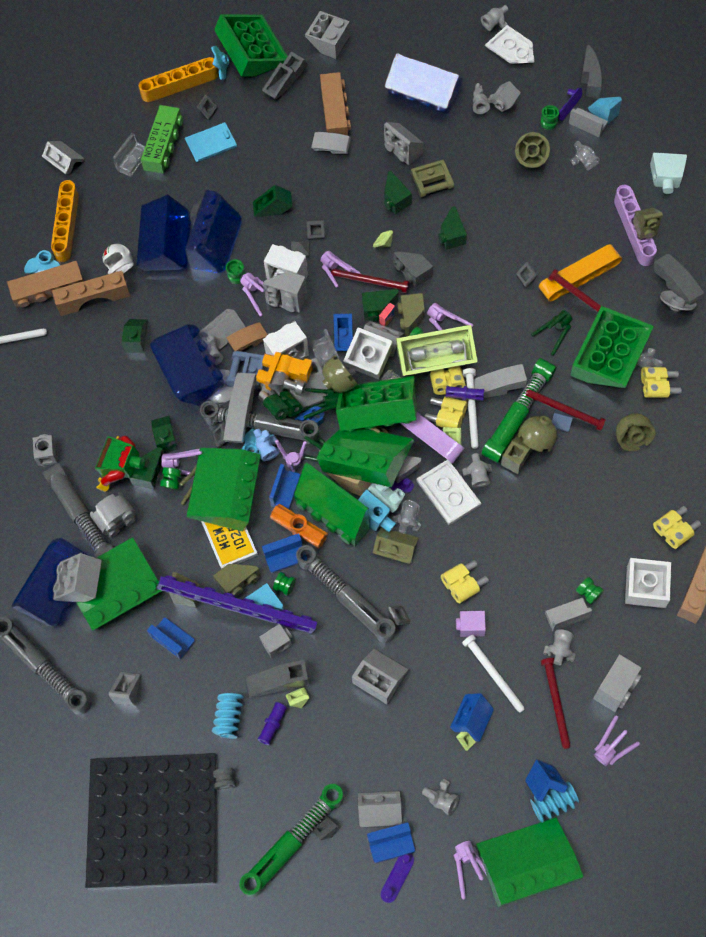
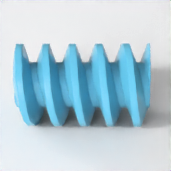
M236 693L218 695L217 699L220 702L216 704V708L219 710L215 712L217 719L213 721L214 725H216V727L212 728L214 734L228 739L238 738L232 732L239 731V728L233 725L234 723H240V720L235 718V715H241V711L236 710V707H242L243 704L237 700L243 699L244 696Z
M565 782L568 786L565 793L550 789L549 794L545 795L542 802L537 801L535 796L534 802L530 799L532 808L542 823L544 822L543 815L552 819L551 812H554L559 816V808L565 813L567 812V805L575 809L574 802L577 801L579 803V800L570 782Z

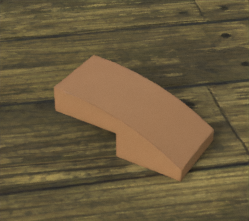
M259 322L247 326L226 338L234 351L241 352L250 345L257 346L263 342V339L268 334Z

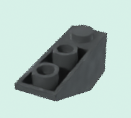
M305 660L285 663L246 677L249 698L310 686Z

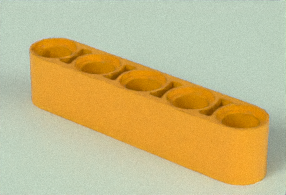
M208 57L142 80L139 83V90L143 101L152 102L215 80L219 73L218 68L213 65L214 58Z
M65 180L59 186L51 243L53 254L59 262L68 261L72 251L79 195L74 182L71 180Z
M609 244L560 270L557 274L578 288L616 267L622 261V257ZM547 278L538 286L550 302L569 293L567 289L556 281H550Z

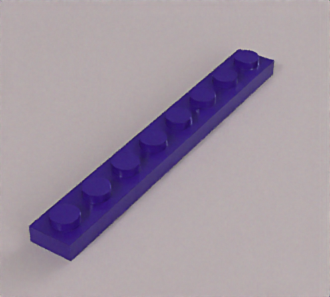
M161 576L157 586L158 590L310 634L316 629L317 622L313 621L309 616L301 615L299 617L293 615V612L289 610H275L271 605L255 604V601L247 598L241 600L235 598V595L231 593H217L215 589L210 587H204L203 589L197 587L193 582H179L172 576Z

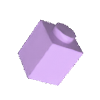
M460 611V617L456 618V630H460V637H469L471 635L485 636V611Z

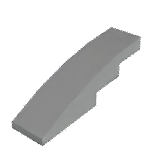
M237 373L225 425L223 439L225 442L244 443L249 412L252 411L256 374Z

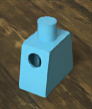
M366 489L358 501L369 508L370 528L377 531L381 526L390 532L396 524L387 517L390 509Z

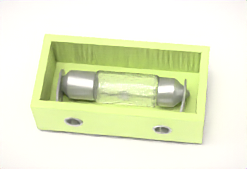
M471 325L396 338L402 376L477 362Z

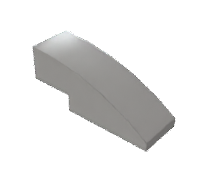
M523 364L496 370L475 378L474 388L484 389V398L507 394L508 390L526 387L527 378Z

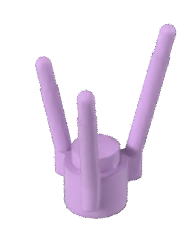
M331 251L325 252L321 257L322 268L326 271L336 288L338 284L329 269H335L339 265L348 272L352 271L361 274L355 268L335 256Z
M246 273L240 281L244 286L242 290L247 294L256 312L261 317L262 313L250 290L255 291L258 289L264 292V289L260 286H263V281L258 277H254L251 273Z
M437 303L432 304L427 312V315L431 317L429 321L434 324L438 331L443 329L437 321H443L446 316L473 327L472 323L445 310Z
M276 439L275 443L282 453L283 459L286 460L287 467L292 472H295L301 467V460L304 458L307 442H303L299 454L296 452L287 454L279 440Z
M194 449L179 453L162 454V467L176 469V467H179V458L201 455L202 451ZM182 470L183 475H188L191 473L189 471Z
M617 715L614 716L600 743L594 749L596 751L594 754L595 758L604 766L608 764L613 765L616 760L640 745L639 742H636L614 756L616 753L614 748L627 734V730H624L611 745L606 744L604 746L618 720Z
M471 841L458 844L455 847L457 853L453 855L457 865L461 898L463 900L466 898L461 861L464 864L471 862L481 881L484 877L478 864L485 872L482 860Z

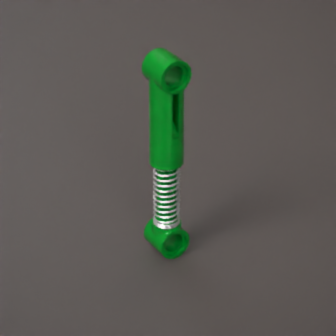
M542 358L537 360L531 373V379L523 389L518 400L513 402L493 436L486 442L481 455L496 463H500L507 447L528 415V407L534 401V399L525 395L526 391L530 389L537 393L540 392L543 384L549 383L557 368L556 365Z
M336 784L325 786L318 802L315 803L316 806H312L313 809L310 808V812L307 811L308 814H305V817L299 820L300 823H297V826L294 825V829H291L292 832L287 830L254 867L241 877L239 886L246 896H258L265 885L302 846L301 842L302 839H305V835L308 836L307 833H310L313 827L316 828L315 825H318V821L321 822L320 819H323L326 813L341 806L344 796L340 786ZM330 792H337L339 794L337 800L330 801L327 799V795ZM251 879L256 880V888L251 891L247 890V881Z

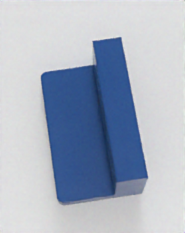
M280 464L269 499L272 507L281 504L290 510L301 475L287 471L284 464Z
M299 533L262 546L271 573L298 564L296 553L302 546ZM304 555L301 559L307 561V556Z
M163 618L157 627L151 625L147 630L151 638L179 659L195 643L194 638L167 618Z
M481 693L465 694L450 728L454 732H468L475 741H480L494 709Z
M537 759L525 779L535 798L540 802L543 801L549 788L565 793L568 787L553 765Z
M408 822L367 834L374 863L415 852Z

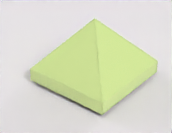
M393 231L382 232L374 242L373 247H391Z
M443 427V432L461 445V428Z
M305 687L286 694L289 705L302 708L309 699Z
M460 732L456 736L466 751L477 742L468 732Z

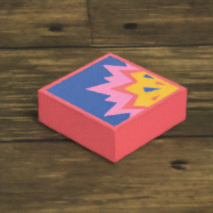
M389 303L379 315V323L387 327L395 316V306Z

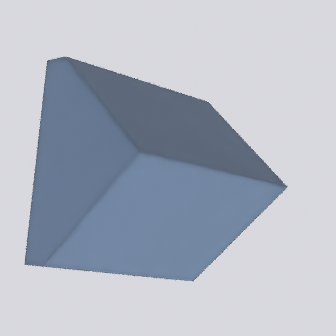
M555 410L552 422L558 430L569 432L573 416Z

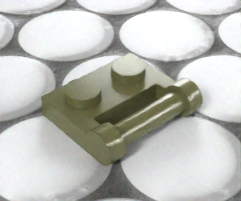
M444 159L411 169V175L420 198L442 189L454 188L452 177ZM445 179V182H441L425 188L423 186L431 182Z

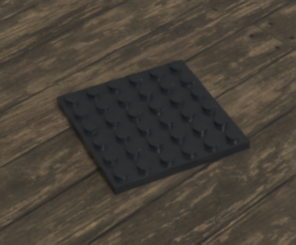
M215 753L90 759L86 889L215 884L216 789L214 784L216 783V778L213 776V771L216 770Z

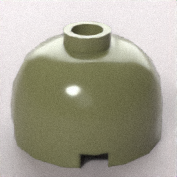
M537 132L524 134L516 143V158L526 167L534 168L541 166L549 157V141L544 135Z
M336 355L324 364L322 374L325 379L322 382L328 390L332 388L336 392L343 393L358 385Z
M639 413L623 417L617 423L615 431L618 443L623 450L627 451L640 450L638 446L644 444L648 446L656 434L652 422L646 416Z
M533 416L521 425L518 437L522 436L524 439L523 443L531 449L540 452L543 449H548L547 452H550L557 441V428L549 417Z

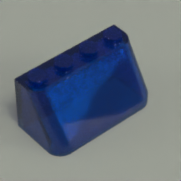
M396 54L384 87L389 89L388 93L398 96V93H400L407 100L413 101L417 99L420 100L419 104L427 107L431 104L435 106L434 109L444 112L445 109L449 110L462 85L463 79L457 74Z
M205 191L185 250L190 268L212 273H222L226 270V265L229 262L242 219L239 212L216 191Z
M168 194L141 205L136 266L144 271L181 270L186 268L188 264L190 213L185 206Z
M187 324L155 338L150 343V347L174 395L180 401L200 406L226 385L223 380V374L216 367V361L210 355L207 349L208 345L202 340L197 326Z
M63 538L52 540L14 599L11 607L49 627L57 625L62 618L61 612L64 607L67 608L71 603L69 601L53 600V588L58 575L57 567L61 561L77 554H88Z

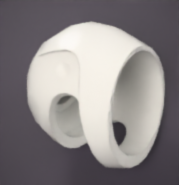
M112 244L103 253V263L109 269L108 274L118 271L125 273L134 265L132 254L124 245Z

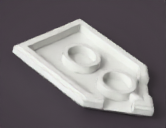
M508 25L485 44L487 48L510 64L534 63L533 43Z

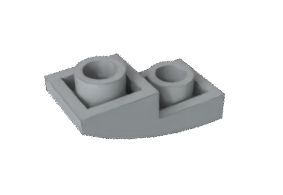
M315 132L311 148L314 151L347 154L351 137L336 133Z

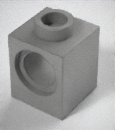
M508 81L499 86L490 101L502 112L512 107L521 92Z
M43 434L34 437L33 452L38 466L57 463L56 442L52 435Z
M280 624L259 636L262 645L271 658L292 646L290 639L293 637L287 628L283 629Z

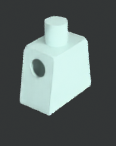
M653 153L650 162L653 182L656 187H663V193L671 194L674 188L680 187L687 155Z

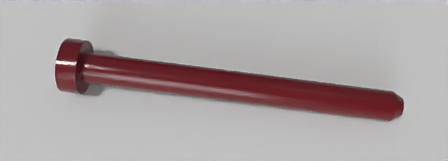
M338 269L331 270V274L336 277L400 289L402 293L406 294L408 292L409 281L406 280L402 283Z
M557 269L552 271L547 278L548 280L556 281L592 309L599 312L600 304L557 274L559 272Z
M530 389L525 393L529 398L596 426L598 431H601L606 419L602 417L597 419Z
M546 658L541 660V666L545 667L562 747L569 749L570 741L553 668L555 658Z

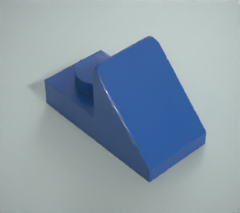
M352 313L333 314L335 351H348L353 340Z

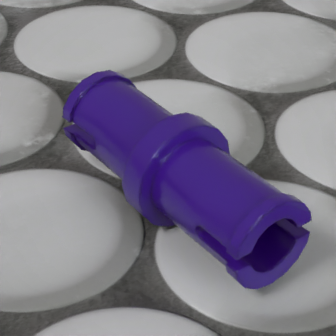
M446 386L445 397L460 398L462 401H466V399L483 401L484 389L468 388V386Z
M275 702L269 717L264 721L265 726L257 739L259 742L270 745L276 729L278 730L281 726L279 723L287 710L285 705Z

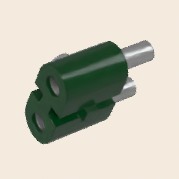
M264 390L259 393L260 397L264 400V407L276 420L285 419L286 415L289 417L298 415L303 409L302 404L290 391L282 390L276 392L277 394L269 396Z

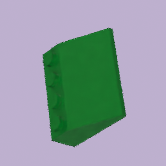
M220 14L214 31L241 77L257 76L277 68L279 63H284L288 56L263 15Z
M601 306L573 363L571 376L587 383L626 388L654 326Z
M410 376L362 383L347 392L339 393L336 413L340 431L346 430L351 432L358 428L371 429L380 425L391 426L394 423L402 422L407 424L417 419L415 377Z
M358 428L351 432L346 430L340 431L339 429L323 444L316 459L322 472L392 487L414 439L384 432L378 433L364 428Z
M200 448L199 451H202V454L198 455L186 517L243 532L249 523L260 454L243 449Z
M306 462L294 494L295 504L304 511L306 509L310 512L311 517L317 522H323L330 532L339 534L346 544L349 545L351 543L356 547L370 530L369 508Z
M133 537L97 557V559L102 561L96 598L87 602L76 603L93 631L162 591L157 589L159 581Z
M557 817L476 844L498 908L580 881L583 878L576 855Z

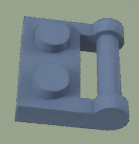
M234 351L231 357L233 361L230 373L226 378L225 384L229 387L234 386L241 361H245L242 373L257 375L259 369L263 370L262 361L264 355ZM255 380L254 389L259 388L260 382H258L257 380Z

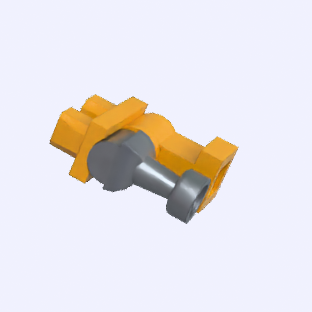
M275 352V355L265 354L262 366L268 367L269 370L259 369L256 380L265 384L267 390L272 389L280 392L286 388L294 390L296 395L302 396L313 370L312 360H300L289 355H281L279 352ZM288 378L297 380V383H296V382H293V381H291V380H288Z

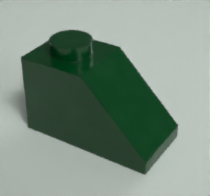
M389 171L384 192V204L388 210L391 209L394 214H397L412 204V193L392 171Z
M277 185L272 186L253 201L255 217L281 215L293 206L291 191Z
M455 206L451 207L438 234L441 244H444L446 250L465 245L467 240V233Z
M398 289L362 293L364 321H377L379 315L389 303L395 306L398 302Z
M129 319L126 322L122 335V344L125 352L144 353L147 319Z
M170 416L151 420L157 448H162L164 453L178 450Z
M158 447L141 456L145 459V465L143 469L134 468L132 476L129 477L132 485L149 489L155 488L162 467V454H164L162 448Z

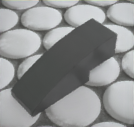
M587 45L581 83H588L586 97L599 99L602 84L601 68L591 45Z
M290 52L284 63H279L262 89V92L275 100L292 86L308 64L305 59Z
M669 253L654 261L655 273L666 281L667 287L686 302L691 304L705 296L704 291L692 275Z

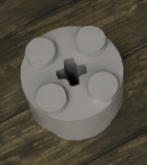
M118 492L119 496L116 497L114 494L107 496L95 506L97 510L94 513L90 512V517L102 533L110 537L116 536L120 532L119 529L124 525L129 526L136 520L134 518L136 511L121 492Z

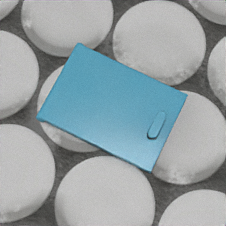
M225 122L185 137V141L196 162L237 147Z

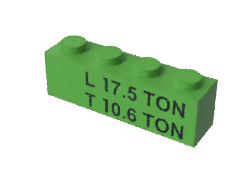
M159 106L141 158L145 171L164 174L165 168L168 167L170 153H173L174 141L177 140L179 135V126L183 124V116H181L179 108Z

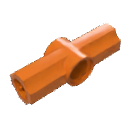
M281 504L275 506L270 516L271 520L291 531L293 535L299 533L302 539L317 548L324 544L328 536L327 532L307 521L303 515L296 514ZM298 523L303 524V527L299 529L294 526Z

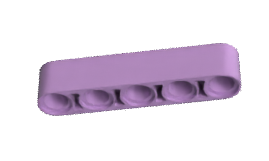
M621 185L616 191L615 206L638 262L643 266H649L654 261L657 252L653 238L639 239L633 219L635 212L641 209L632 188L628 185Z
M418 412L415 421L407 424L401 422L404 427L451 463H454L465 449Z

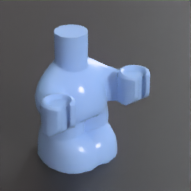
M256 429L253 431L256 437V447L260 451V457L263 461L271 460L279 455V450L272 446L276 444V436H270L267 430L261 432L260 429Z

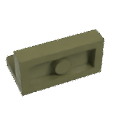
M381 527L376 536L373 553L411 564L419 538L394 530L388 532Z

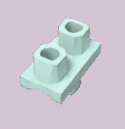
M374 483L368 488L392 513L397 510L405 496V493L398 488L393 492L387 486Z

